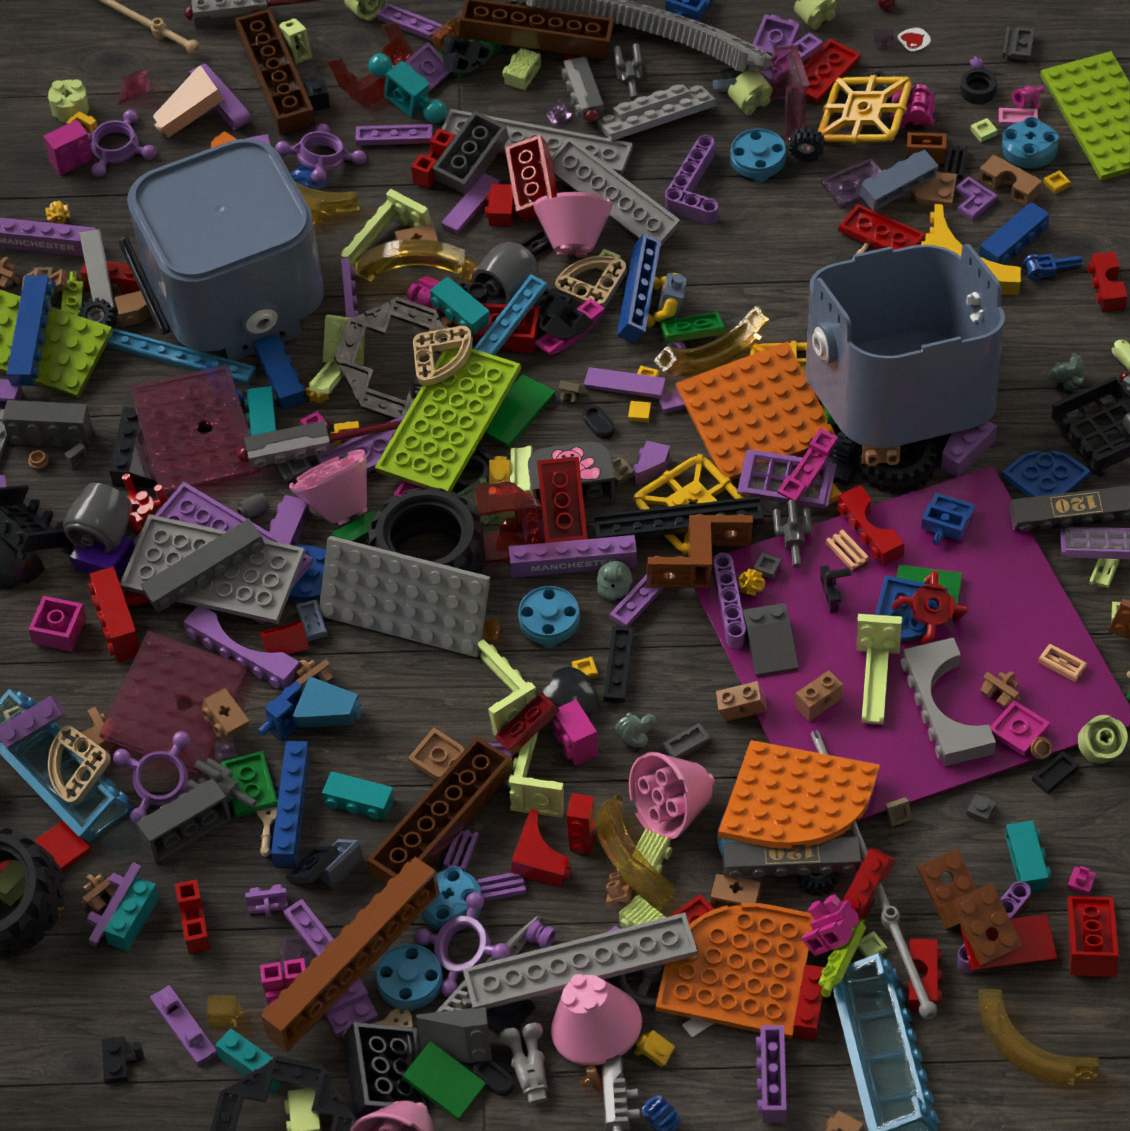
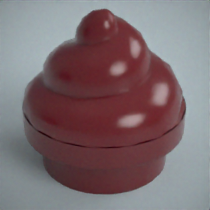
M878 0L877 4L881 9L892 12L895 0Z

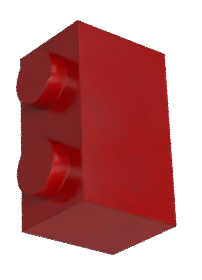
M491 184V190L487 192V204L489 206H485V218H488L489 226L512 227L515 206L512 185Z

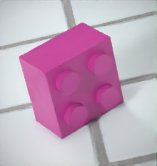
M78 120L43 135L49 161L59 175H63L94 160L88 133Z
M43 596L28 629L32 643L73 652L87 619L83 604Z
M574 700L559 707L560 711L552 720V725L555 729L553 736L557 744L561 743L563 746L565 757L568 760L571 759L574 765L577 766L598 756L597 731L578 701Z

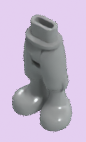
M530 1023L522 1029L528 1057H525L518 1029L509 1028L500 1033L501 1042L512 1050L514 1056L511 1066L515 1069L523 1094L528 1097L529 1104L531 1105L547 1101L546 1091L548 1087L544 1067L545 1057L537 1048L538 1039L543 1032L542 1026L539 1023Z

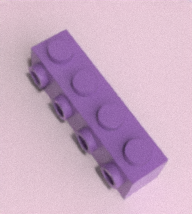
M761 1026V1037H756V1051H761V1058H757V1072H761L762 1078L757 1079V1093H762V1100H757L758 1114H762L763 1123H786L784 1026Z

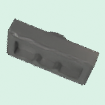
M698 723L664 742L663 748L669 756L682 759L711 743V737L701 724Z

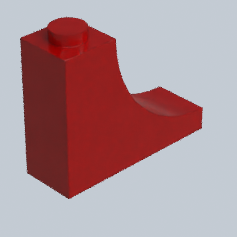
M530 809L511 861V873L562 888L564 881L569 880L572 867H569V857L557 853L545 843L538 830L539 811Z

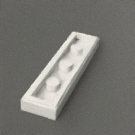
M97 229L81 232L79 234L92 300L94 302L95 298H99L100 301L104 299L113 308L115 303L101 231Z

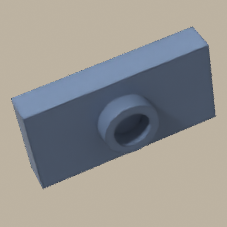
M317 600L297 604L296 608L304 627L307 642L327 637V631Z

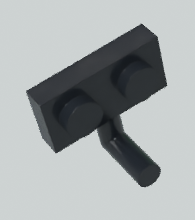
M829 565L820 567V581L830 613L837 612L838 603L841 602L840 591L835 589L836 578L851 576L850 567L830 571Z
M125 1036L102 1039L103 1077L105 1084L128 1081L127 1063L142 1061L145 1058L140 1042H134L132 1044L134 1053L127 1054Z

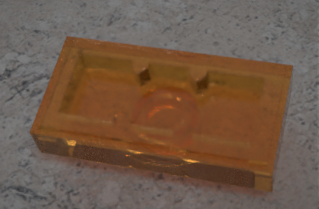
M457 17L452 18L429 35L437 51L443 50L446 35L459 37L460 22Z

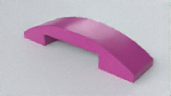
M590 298L577 308L578 311L585 313L594 321L590 328L582 334L571 338H558L546 333L535 342V345L549 355L565 350L593 327L604 313L605 308Z
M820 428L810 442V448L792 475L787 476L777 493L790 500L798 501L824 467L836 445L838 437Z

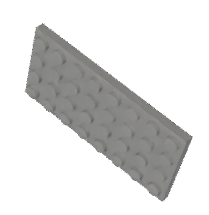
M148 515L121 580V589L144 594L140 584L227 531ZM263 539L265 547L260 552L252 554L244 559L242 563L234 565L226 570L224 574L216 576L203 587H198L190 592L188 596L176 602L278 624L305 556V548Z
M330 536L327 539L319 609L322 617L478 657L480 654L478 642L482 640L490 577Z

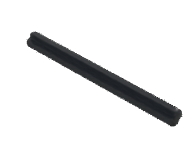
M126 236L120 238L119 246L161 335L170 333L168 322L129 238Z

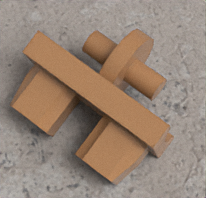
M4 257L0 260V288L9 291L13 283L18 285L20 279L15 277V273L11 272L14 271L15 266L11 265L12 260L9 257Z
M862 445V464H868V466H876L878 463L897 465L900 462V445L887 448Z
M303 659L299 661L301 668L296 671V674L300 678L296 682L302 686L303 690L309 676L315 679L318 678L326 683L333 680L334 676L329 670L330 663L327 659L315 666L314 660L308 663Z
M1010 671L1007 675L1000 672L998 678L989 672H986L983 676L985 682L980 689L981 693L990 699L996 691L1002 693L997 703L1004 709L1014 700L1018 703L1022 700L1019 697V692L1010 687L1012 686L1016 689L1019 685L1014 680L1016 677L1014 672Z
M618 871L609 875L610 883L606 886L608 892L606 904L608 908L614 905L621 911L633 900L631 893L634 882L632 878L626 879L623 871Z
M89 874L85 877L88 883L82 888L86 893L89 890L91 891L82 897L83 901L81 904L84 908L89 906L97 914L106 907V903L101 899V896L107 893L112 899L118 888L109 883L110 877L100 883L104 879L101 874L95 878Z

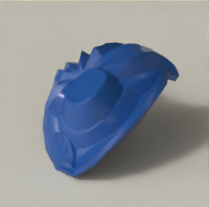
M300 166L297 170L291 172V176L299 191L323 189L327 185V178L321 184L315 183L311 178L314 169L306 166Z

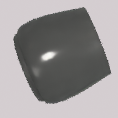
M502 242L484 256L473 272L471 281L472 284L479 282L486 285L488 292L486 303L507 305L531 274L537 278L540 277L539 266L531 252L521 244ZM504 288L506 294L499 296V292Z
M101 483L87 484L72 503L63 521L66 537L79 548L84 549L86 546H92L94 541L105 544L102 553H110L116 550L127 529L132 510L131 501L123 493L111 486Z

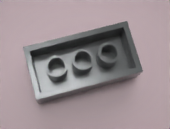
M474 110L433 166L435 180L466 195L482 177L508 141L507 126Z
M7 400L3 423L10 445L73 448L81 443L85 448H89L93 426L87 404Z
M212 778L207 782H202L190 792L183 793L171 803L164 804L152 814L145 815L136 824L142 846L155 864L231 821V815L225 794Z

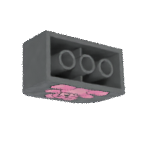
M591 441L560 446L555 445L541 448L530 456L528 460L529 483L540 510L537 461L579 457L584 507L616 503L615 477L611 457L604 445Z

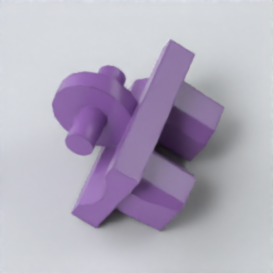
M281 884L273 885L271 890L262 891V889L256 887L251 888L249 893H245L249 915L265 913L266 918L271 917V912L289 908L286 888H283Z

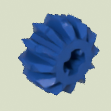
M659 1095L653 1096L641 1108L647 1122L657 1131H675L681 1123L680 1115L676 1112V1109Z

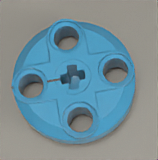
M1027 117L1024 121L1009 126L1002 134L1003 154L1009 162L1023 168L1042 167L1049 164L1057 154L1059 135L1052 127L1040 122L1036 117Z
M747 130L739 134L732 143L730 151L731 166L745 177L753 178L757 182H765L784 167L786 163L785 143L778 134L770 130Z
M554 586L540 587L529 592L521 601L518 611L519 626L527 638L546 648H552L558 643L569 639L580 625L579 606L573 595L562 588Z
M451 866L446 870L436 873L440 895L420 914L424 922L437 931H440L449 920L459 916H466L468 911L466 898L469 894L476 892L482 895L476 879L456 866ZM481 909L477 910L475 916L476 919L478 918Z
M413 944L401 945L387 952L380 960L376 972V983L381 997L389 1005L401 1009L402 1012L404 1010L412 1012L432 1002L439 994L440 986L443 982L442 969L436 956L425 947ZM385 975H391V976L388 977V978H384V977H383V976H385ZM431 978H435V979H436V980H434V981H428V980L431 979ZM404 997H411L407 1000L402 999Z

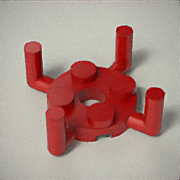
M126 473L122 476V479L129 492L127 498L132 504L127 529H132L133 533L137 536L142 531L141 527L145 525L148 515H155L156 509L161 508L168 498L161 485L154 487L159 500L153 501L145 491L137 493L130 474Z
M936 570L932 571L924 579L926 585L919 588L913 597L900 596L891 605L895 611L903 605L911 606L914 619L927 626V634L920 640L921 645L929 644L935 638L936 627L945 624L952 615L953 619L958 621L968 612L966 606L956 605L952 595L950 596L946 591L947 589L939 585V573ZM929 600H933L937 603V610H933L929 607Z

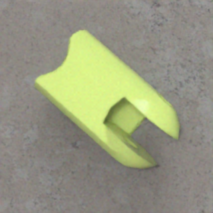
M1122 339L1117 340L1114 343L1115 347L1112 348V353L1130 372V344Z

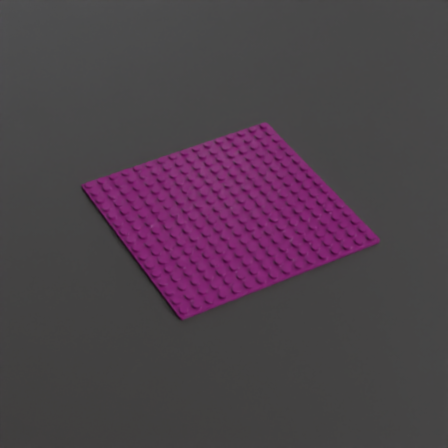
M987 467L872 505L871 512L866 517L869 523L881 529H894L905 543L904 556L883 566L878 560L873 559L870 549L867 545L862 544L858 533L850 528L847 518L842 515L812 525L813 532L810 535H804L805 547L800 550L801 567L799 568L793 567L792 552L785 548L784 536H777L727 553L733 560L742 612L745 609L786 604L798 670L756 677L747 638L745 645L740 649H732L727 645L714 579V557L712 558L710 588H694L740 684L758 681L765 693L767 712L755 715L770 744L818 753L811 737V732L813 731L817 738V730L820 733L828 755L880 765V772L869 806L860 820L857 819L856 822L885 813V804L906 797L909 804L1039 760L1031 754V750L1025 756H1022L994 738L996 741L995 754L948 766L943 765L942 760L936 756L935 742L929 738L928 724H924L922 720L921 706L916 705L914 688L911 689L909 687L907 679L909 675L907 671H903L901 666L904 649L920 646V640L924 636L914 640L900 641V654L889 653L883 725L862 723L867 651H856L858 614L875 615L885 575L897 577L899 565L962 573L958 605L966 606L968 612L958 621L954 620L952 615L945 624L936 627L935 638L930 642L954 638L960 652V666L944 673L935 682L931 690V696L935 705L945 716L965 725L981 726L989 724L991 726L1005 709L997 703L1002 693L996 691L991 699L981 693L980 689L985 682L983 676L986 672H989L998 678L1000 672L1007 675V673L1012 671L1016 674L1014 680L1019 685L1016 689L1012 686L1010 687L1019 692V697L1022 698L1019 703L1050 722V727L1041 736L1051 742L1052 752L1049 756L1077 747L1078 734L1090 720L1099 715H1109L1122 722L1126 729L1130 728V705L1032 533L1030 530L1025 532L1013 530L1008 508L1012 498L993 467ZM935 493L975 504V511L961 541L944 536L941 544L937 546V542L936 545L932 543L935 533L921 529L922 517L928 504L932 502ZM843 529L869 556V561L851 571V576L836 578L835 589L840 591L841 602L838 603V611L830 613L820 581V567L829 565L830 571L848 568L826 545V539H832L834 534L838 535L839 531ZM836 542L835 544L844 552V549ZM761 553L781 559V566L773 580L761 576L765 580V586L761 592H756L755 596L741 592L742 587L738 583L740 575L743 572H748V569L754 570V566ZM847 555V557H848L853 563H856L850 556ZM1049 644L1087 663V668L1083 670L1082 675L1078 677L1076 682L1038 663L1039 657ZM1067 662L1068 664H1070V665H1072V666H1074V667H1076V668H1079V667H1077V666H1075V665H1073V664ZM829 670L843 684V698L809 722L795 708V693Z

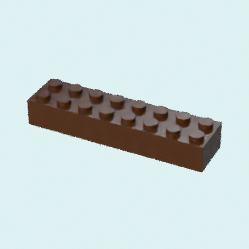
M465 0L460 18L459 38L538 49L541 51H552L561 54L566 53L607 59L614 19L488 0Z
M267 9L234 18L238 38L279 135L316 125L313 107L271 10Z
M476 736L367 859L369 874L387 885L388 881L393 877L395 878L401 872L402 867L407 862H411L414 857H417L430 867L510 774H512V758Z

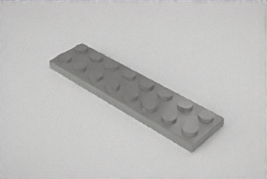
M568 137L551 156L556 177L576 192L602 195L605 201L610 199L612 201V210L609 217L638 239L643 234H647L660 240L661 247L682 224L680 219L572 138Z

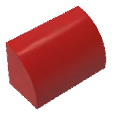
M301 621L260 632L266 653L283 652L288 655L309 649Z

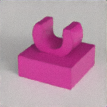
M1083 866L1080 868L1074 867L1067 889L1089 896L1096 879V873L1090 872L1089 868Z

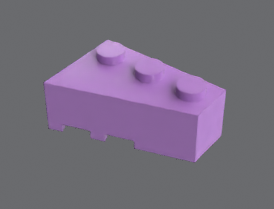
M987 421L977 427L951 433L942 453L941 469L955 478L960 477L996 441L997 426Z

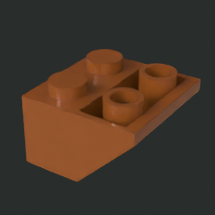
M908 132L906 159L912 154L919 153L925 149L937 164H945L947 134Z

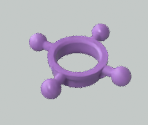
M127 110L124 113V122L117 120L108 121L99 125L92 133H88L92 153L100 160L99 163H95L91 167V173L94 177L101 178L106 174L105 166L107 163L116 164L127 161L135 153L142 154L146 160H152L156 157L157 151L154 146H139L138 137L130 126L138 121V114L134 110ZM119 132L130 137L128 144L119 149L108 150L98 145L99 141L110 133Z
M324 123L318 124L315 132L304 135L301 141L294 146H290L285 141H280L275 146V150L280 156H286L289 153L297 154L298 160L304 166L314 169L311 178L317 184H321L326 180L327 175L325 171L340 167L344 160L352 161L355 165H362L366 161V154L361 150L348 153L342 141L337 136L331 134L329 126ZM312 145H323L334 149L336 153L332 155H317L311 153L306 148Z
M180 731L174 735V745L170 752H152L145 755L139 762L131 758L129 752L125 749H118L113 754V761L116 765H127L134 769L133 785L136 793L143 799L140 806L134 808L130 813V819L134 824L145 815H148L146 811L150 804L163 806L176 800L183 793L191 791V789L186 787L188 782L186 767L177 757L181 749L186 748L190 744V737L186 732ZM156 759H165L172 762L180 774L177 787L171 793L163 796H156L147 792L142 786L140 779L143 768L149 762Z
M476 892L469 894L466 898V905L468 907L466 916H459L449 920L443 925L437 935H433L426 928L418 929L414 935L415 942L420 946H427L430 943L435 944L436 958L443 967L450 970L448 978L440 986V991L445 997H450L458 988L456 979L463 973V968L483 964L489 955H493L496 960L510 957V948L506 944L499 943L491 946L490 938L484 926L476 920L477 910L481 909L484 905L483 896ZM463 928H474L478 932L480 939L477 953L468 962L462 964L452 963L448 956V945L451 938Z

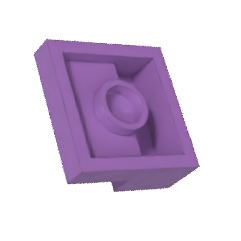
M765 14L753 45L776 57L797 42L801 33L800 24L794 20H783L777 15L769 16Z
M361 978L325 1013L336 1038L341 1037L353 1022L370 1024L379 1020Z

